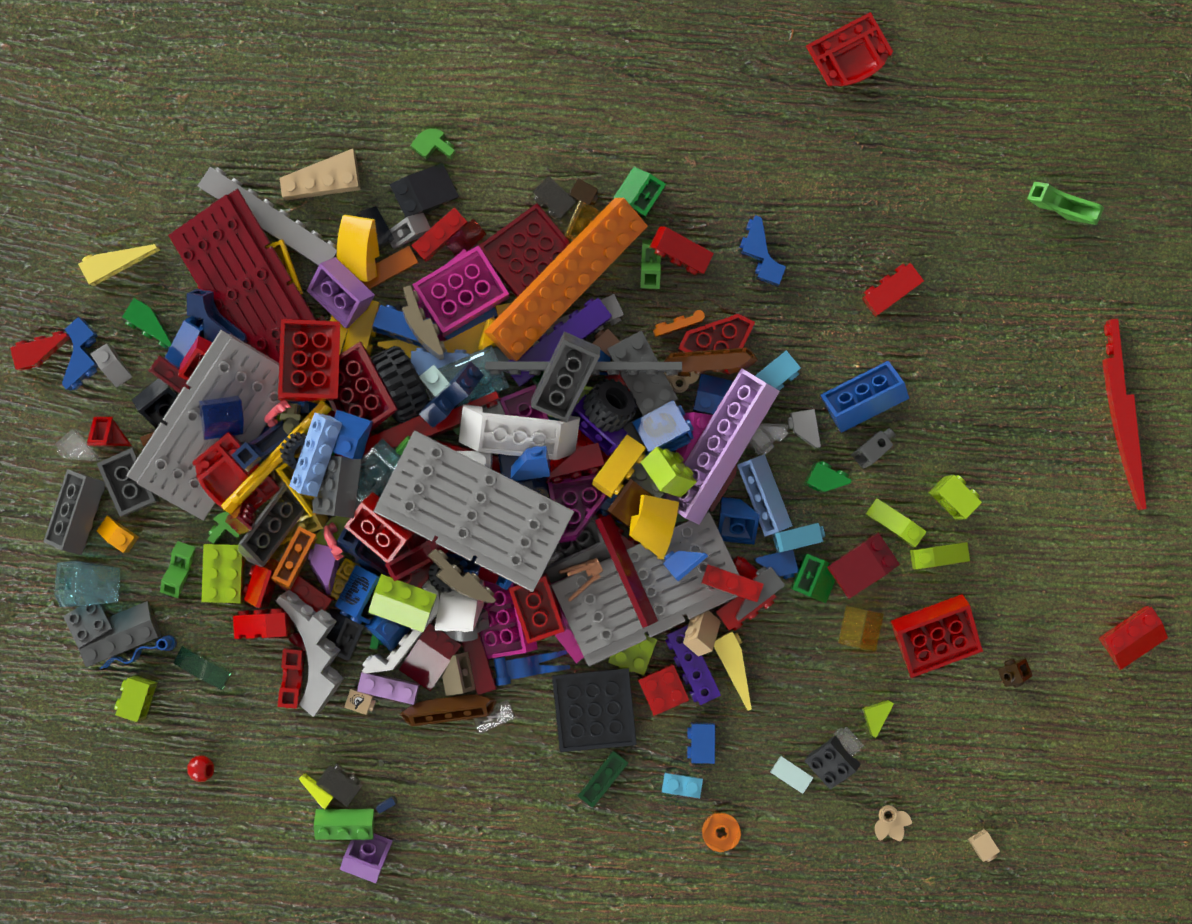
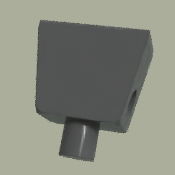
M890 428L885 432L879 431L855 450L851 456L864 469L872 465L893 446L891 441L896 437V434Z

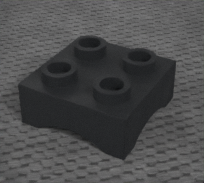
M836 735L821 747L812 751L805 759L806 764L830 790L854 774L861 765L856 758L852 757L844 749Z

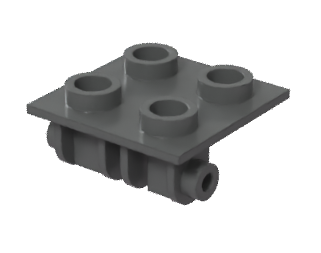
M97 597L63 616L78 648L83 647L112 629L104 612L106 608L103 604H100Z

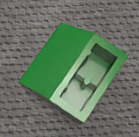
M633 167L613 199L625 198L637 214L645 220L665 190L666 184L652 174Z
M821 461L812 465L803 484L821 493L848 485L852 480L848 478L849 474L841 470L835 472L831 469L832 466Z
M805 553L790 589L827 603L835 583V578L827 568L831 563Z

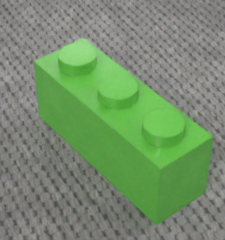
M316 809L314 819L315 840H373L375 829L374 809Z

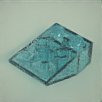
M80 561L57 563L54 595L60 608L118 602L120 568Z

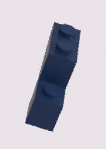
M196 289L187 293V316L195 317L196 320H203L204 339L213 343L220 330H223L247 343L246 334L223 317L217 310L214 292Z
M470 361L436 397L425 405L419 415L432 428L450 414L457 404L471 394L484 374Z
M281 420L255 440L245 442L231 456L244 470L249 472L262 459L265 460L289 435L283 429L284 421Z
M344 528L337 540V547L354 556L356 565L378 576L383 574L390 577L385 566L386 562Z

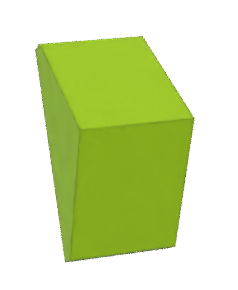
M887 700L862 708L870 735L875 738L877 737L894 703Z

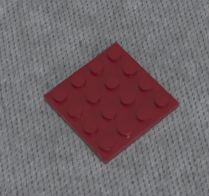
M536 203L480 244L479 247L496 273L518 297L570 242L538 203Z

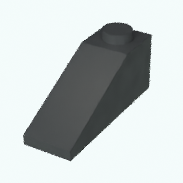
M764 566L756 572L757 576L753 580L764 584L758 602L744 599L735 616L738 621L785 586L772 567L766 568Z

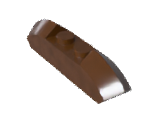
M748 348L670 353L664 362H682V372H678V376L691 377V372L693 371L695 374H702L707 370L723 372L725 369H728L729 374L737 373L741 368L744 370L749 368L758 359Z
M478 694L436 698L417 702L404 709L400 716L411 727L486 717L493 712L497 700Z

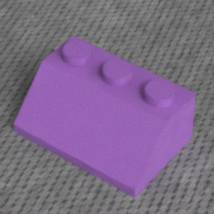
M336 257L320 263L307 289V292L345 328L351 326L368 309L375 296Z

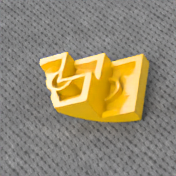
M641 495L639 515L631 516L629 536L639 541L645 549L653 552L660 560H664L671 542L679 502Z

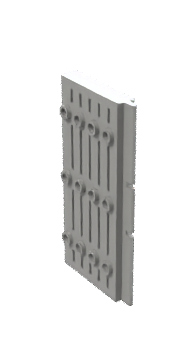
M220 330L186 384L191 387L190 390L183 387L164 416L163 420L168 422V424H159L126 475L128 478L136 481L138 485L203 521L215 502L200 485L195 465L193 466V460L228 431L242 445L245 442L255 440L267 425L264 421L265 416L274 406L281 402L278 401L279 363L223 330Z
M415 430L373 511L430 541L433 540L434 536H437L436 544L470 561L474 555L477 556L476 564L531 592L534 591L574 513L573 510Z
M710 512L706 513L700 524L689 520L674 527L666 555L672 550L674 553L686 551L706 553L708 555L707 558L679 581L674 578L663 564L666 560L658 559L653 552L645 549L641 543L627 549L658 619V622L645 628L642 627L611 557L599 562L603 569V572L599 573L601 578L591 583L572 601H568V599L591 579L592 575L588 577L584 570L551 585L588 666L646 640L645 632H648L651 638L685 622L684 614L687 615L688 619H691L738 597L701 583L707 564L739 575Z

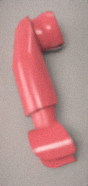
M285 399L274 406L265 416L264 421L270 428L278 423V420L275 419L277 415L283 413L285 408H291Z
M331 522L324 527V538L329 548L332 549L331 553L334 558L339 560L344 557L341 554L343 551L340 547H337V541L333 533H336L338 529Z

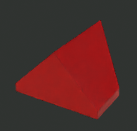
M93 417L87 440L88 446H132L113 420V417Z

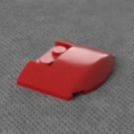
M871 12L806 45L828 86H848L869 78L883 67L888 56H891L893 53Z
M229 431L193 460V466L195 465L200 485L207 495L221 508H223L221 505L260 466L258 463L248 472L231 456L242 446V443ZM269 474L244 502H249L258 509L276 494L280 487Z

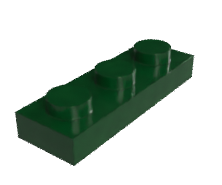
M613 750L577 796L593 808L629 762Z

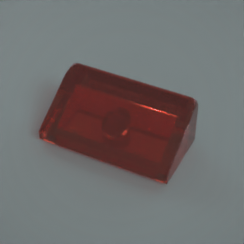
M473 218L445 242V245L457 256L464 249L466 251L471 249L487 234Z

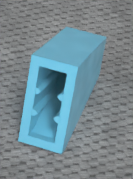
M815 523L772 534L776 552H784L821 543L825 533L823 526Z

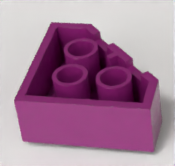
M596 475L582 476L575 480H571V478L563 479L564 481L559 484L548 483L550 499L574 511L558 543L576 541L608 498L607 495L592 485Z

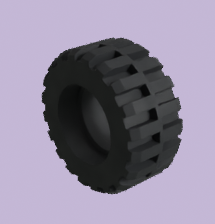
M393 346L372 356L371 360L398 408L392 414V417L398 423H404L420 416L419 413L429 401L420 377L401 347Z

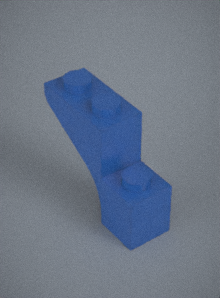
M755 215L753 220L749 219L746 227L749 233L747 238L743 237L739 248L743 249L741 254L763 261L762 263L758 262L755 273L758 274L757 280L778 287L786 266L775 262L770 257L767 250L762 218Z
M81 317L76 318L64 329L73 343V353L62 381L64 388L70 391L78 389L86 377L89 378L97 372L96 368L98 367L93 357L85 350V347L89 348L96 342L95 338L99 335Z

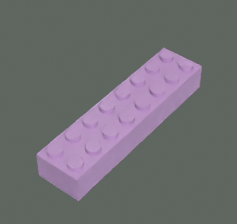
M742 368L684 463L685 466L693 471V477L697 483L681 498L668 493L663 498L679 502L678 513L697 524H700L780 392Z

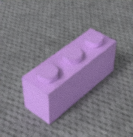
M362 672L357 692L414 705L420 684L375 673Z

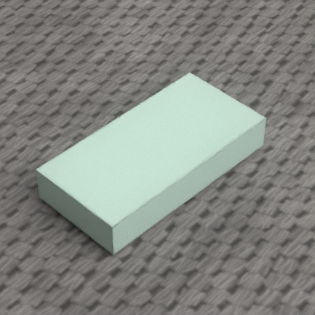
M780 756L770 771L802 794L813 779L811 775Z

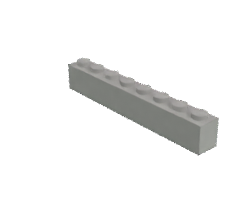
M210 167L198 184L200 189L217 200L238 188L264 231L278 240L284 239L287 246L319 266L322 262L334 257L337 258V245L329 240L327 243L321 240L322 235L314 230L309 232L305 229L306 225L299 220L292 221L289 219L290 214L282 209L277 211L273 208L274 204L267 199H264V201L257 198L259 194L252 189H243L241 182L235 178H232V180L225 177L227 173L217 167L215 170Z

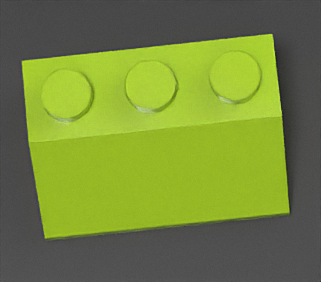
M381 574L368 613L424 633L437 594L399 580L394 581L393 578Z

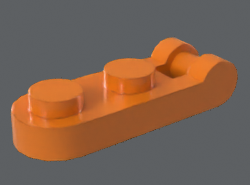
M697 310L691 317L685 318L680 316L673 319V323H659L655 325L656 329L653 330L655 338L699 324L703 321L705 314L703 311Z

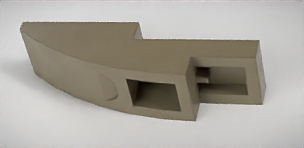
M411 286L404 287L403 291L408 306L403 307L402 311L410 330L427 351L439 360L444 359L443 353L446 352L443 341L439 342L437 335L440 333L437 324H433L431 318L426 319L423 308H418L417 302H419V297L416 290L412 291Z
M434 549L428 554L429 558L441 569L436 576L450 588L477 601L494 603L496 601L493 598L495 594L487 586L484 588L479 583L481 580L475 573L472 572L470 574L466 572L461 576L460 573L462 571L455 564L451 566L447 561L448 557L441 550L437 551Z

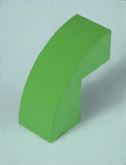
M642 239L640 288L660 289L661 257L654 254L655 250L650 248L653 240Z
M177 541L171 553L170 565L161 580V593L179 598L190 572L196 547Z

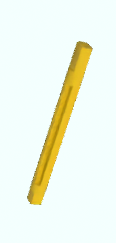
M322 400L290 434L296 435V432L307 435L314 413L327 415L332 410L331 407ZM281 444L221 505L226 512L231 515L283 461L280 456L282 455L280 449H284Z

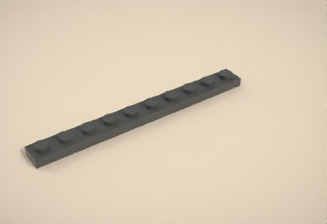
M485 362V370L490 372V375H502V372H509V375H521V372H529V375H541V372H545L549 362ZM597 362L591 375H600V372H607V375H619V372H627V375L635 376L639 375V372H647V375L655 376L658 375V372H666V375L675 376L678 375V372H682V362Z

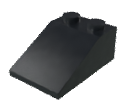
M443 163L405 176L389 184L405 218L419 213L426 214L459 198Z

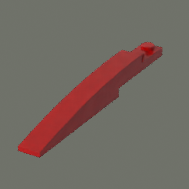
M1111 319L1106 321V325H1104V334L1108 337L1106 352L1110 358L1102 360L1109 409L1119 453L1137 510L1146 509L1135 397L1134 394L1126 395L1118 319Z
M495 391L465 405L482 406L483 408L487 407V409L497 406L498 402L502 399L500 394ZM463 405L453 409L443 421L433 428L421 416H418L369 437L362 458L396 449L407 436H412L414 430L432 438L460 427Z

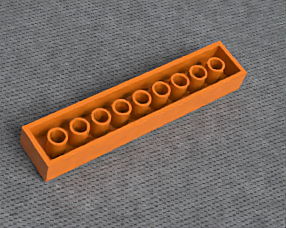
M614 198L505 309L484 333L509 360L518 361L648 225L625 198Z

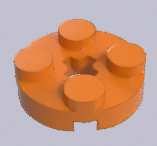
M721 812L714 813L705 820L702 827V836L710 849L716 852H725L733 849L738 844L741 831L738 822L732 815ZM724 827V831L727 834L718 837L716 830Z

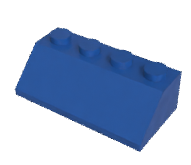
M889 361L820 395L833 422L841 433L909 399L904 381Z

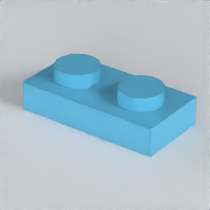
M665 772L662 792L700 799L703 779Z

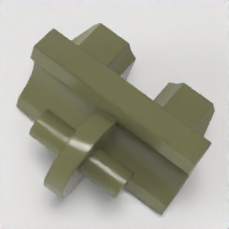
M288 403L291 408H285V414H280V419L285 421L283 429L287 434H290L300 424L299 422H302L305 418L301 415V405Z

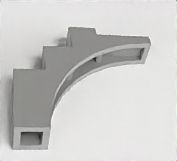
M288 590L280 595L276 602L295 623L307 651L309 665L308 683L299 705L314 717L324 709L344 679L338 671L330 667L340 649L326 638L337 621L323 609L316 613L297 594Z

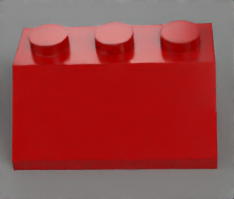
M1145 606L1098 639L1119 670H1122L1162 643L1168 636L1162 621L1154 609L1150 606Z

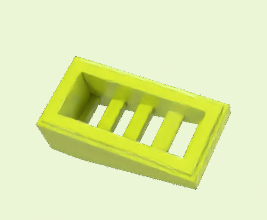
M303 774L299 778L305 788L325 810L335 797V794L307 774Z

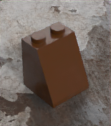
M630 479L606 512L630 529L631 516L639 515L641 495H652Z

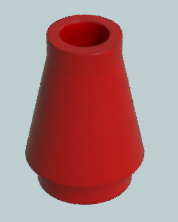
M737 556L733 560L740 576L752 580L757 576L756 572L758 570L744 557Z

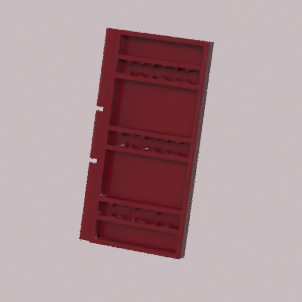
M238 188L230 194L221 197L168 235L199 289L214 292V301L219 313L246 334V344L279 363L281 319L316 320L294 283L288 285V282L292 280L273 246L267 249L266 246L270 244V241Z

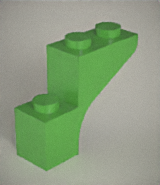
M1034 182L1027 198L1037 207L1053 210L1067 220L1094 225L1098 224L1104 207L1100 204L1066 194L1047 183Z

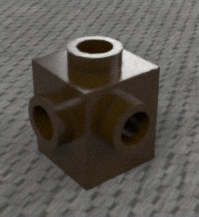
M1014 658L1003 662L1004 666L998 669L1000 679L1005 687L1013 685V688L1022 686L1026 680L1033 677L1026 658L1017 661Z

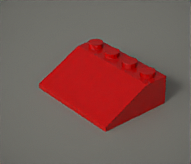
M281 319L278 401L284 399L286 401L338 399L339 321Z
M963 594L891 620L895 638L911 678L983 652L970 604Z

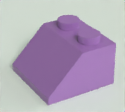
M315 544L314 549H311L309 552L308 560H310V566H312L313 573L327 595H331L340 559L336 560L331 553L332 549L329 546Z
M374 834L373 840H351L343 857L340 870L376 883L391 847L392 840Z

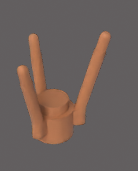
M597 558L559 571L560 574L568 572L567 575L571 576L585 570L588 577L592 575V578L580 587L568 601H572L591 583L601 578L599 573L603 572V569Z

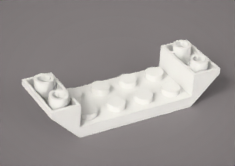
M463 404L459 442L477 452L521 456L527 448L547 446L549 459L558 460L572 455L576 450L580 417L570 416L568 421L564 422L562 420L482 413V406Z
M429 579L422 589L437 594V598L426 627L437 615L441 591H437L430 584ZM412 629L413 631L410 635L405 634L398 643L401 647L398 650H393L387 657V660L379 654L369 656L362 664L365 667L362 672L373 673L395 669L423 632Z

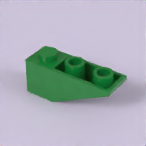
M133 298L122 318L127 320L125 324L133 329H136V327L142 329L141 334L149 339H152V337L158 339L159 342L157 344L168 349L173 341L155 310L138 299Z

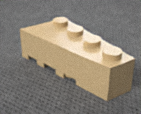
M350 149L281 177L282 197L287 201L361 190L356 152L354 149Z

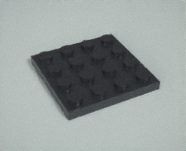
M629 668L552 675L560 752L637 745Z

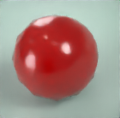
M204 755L195 756L187 765V773L192 780L205 782L212 777L214 764L210 758Z

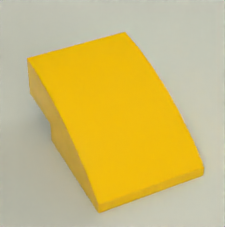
M343 215L337 241V259L360 281L368 282L377 277L375 258L380 256L375 220Z

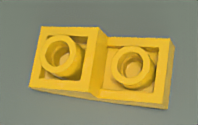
M345 558L336 573L333 589L329 596L338 600L356 565L354 562Z

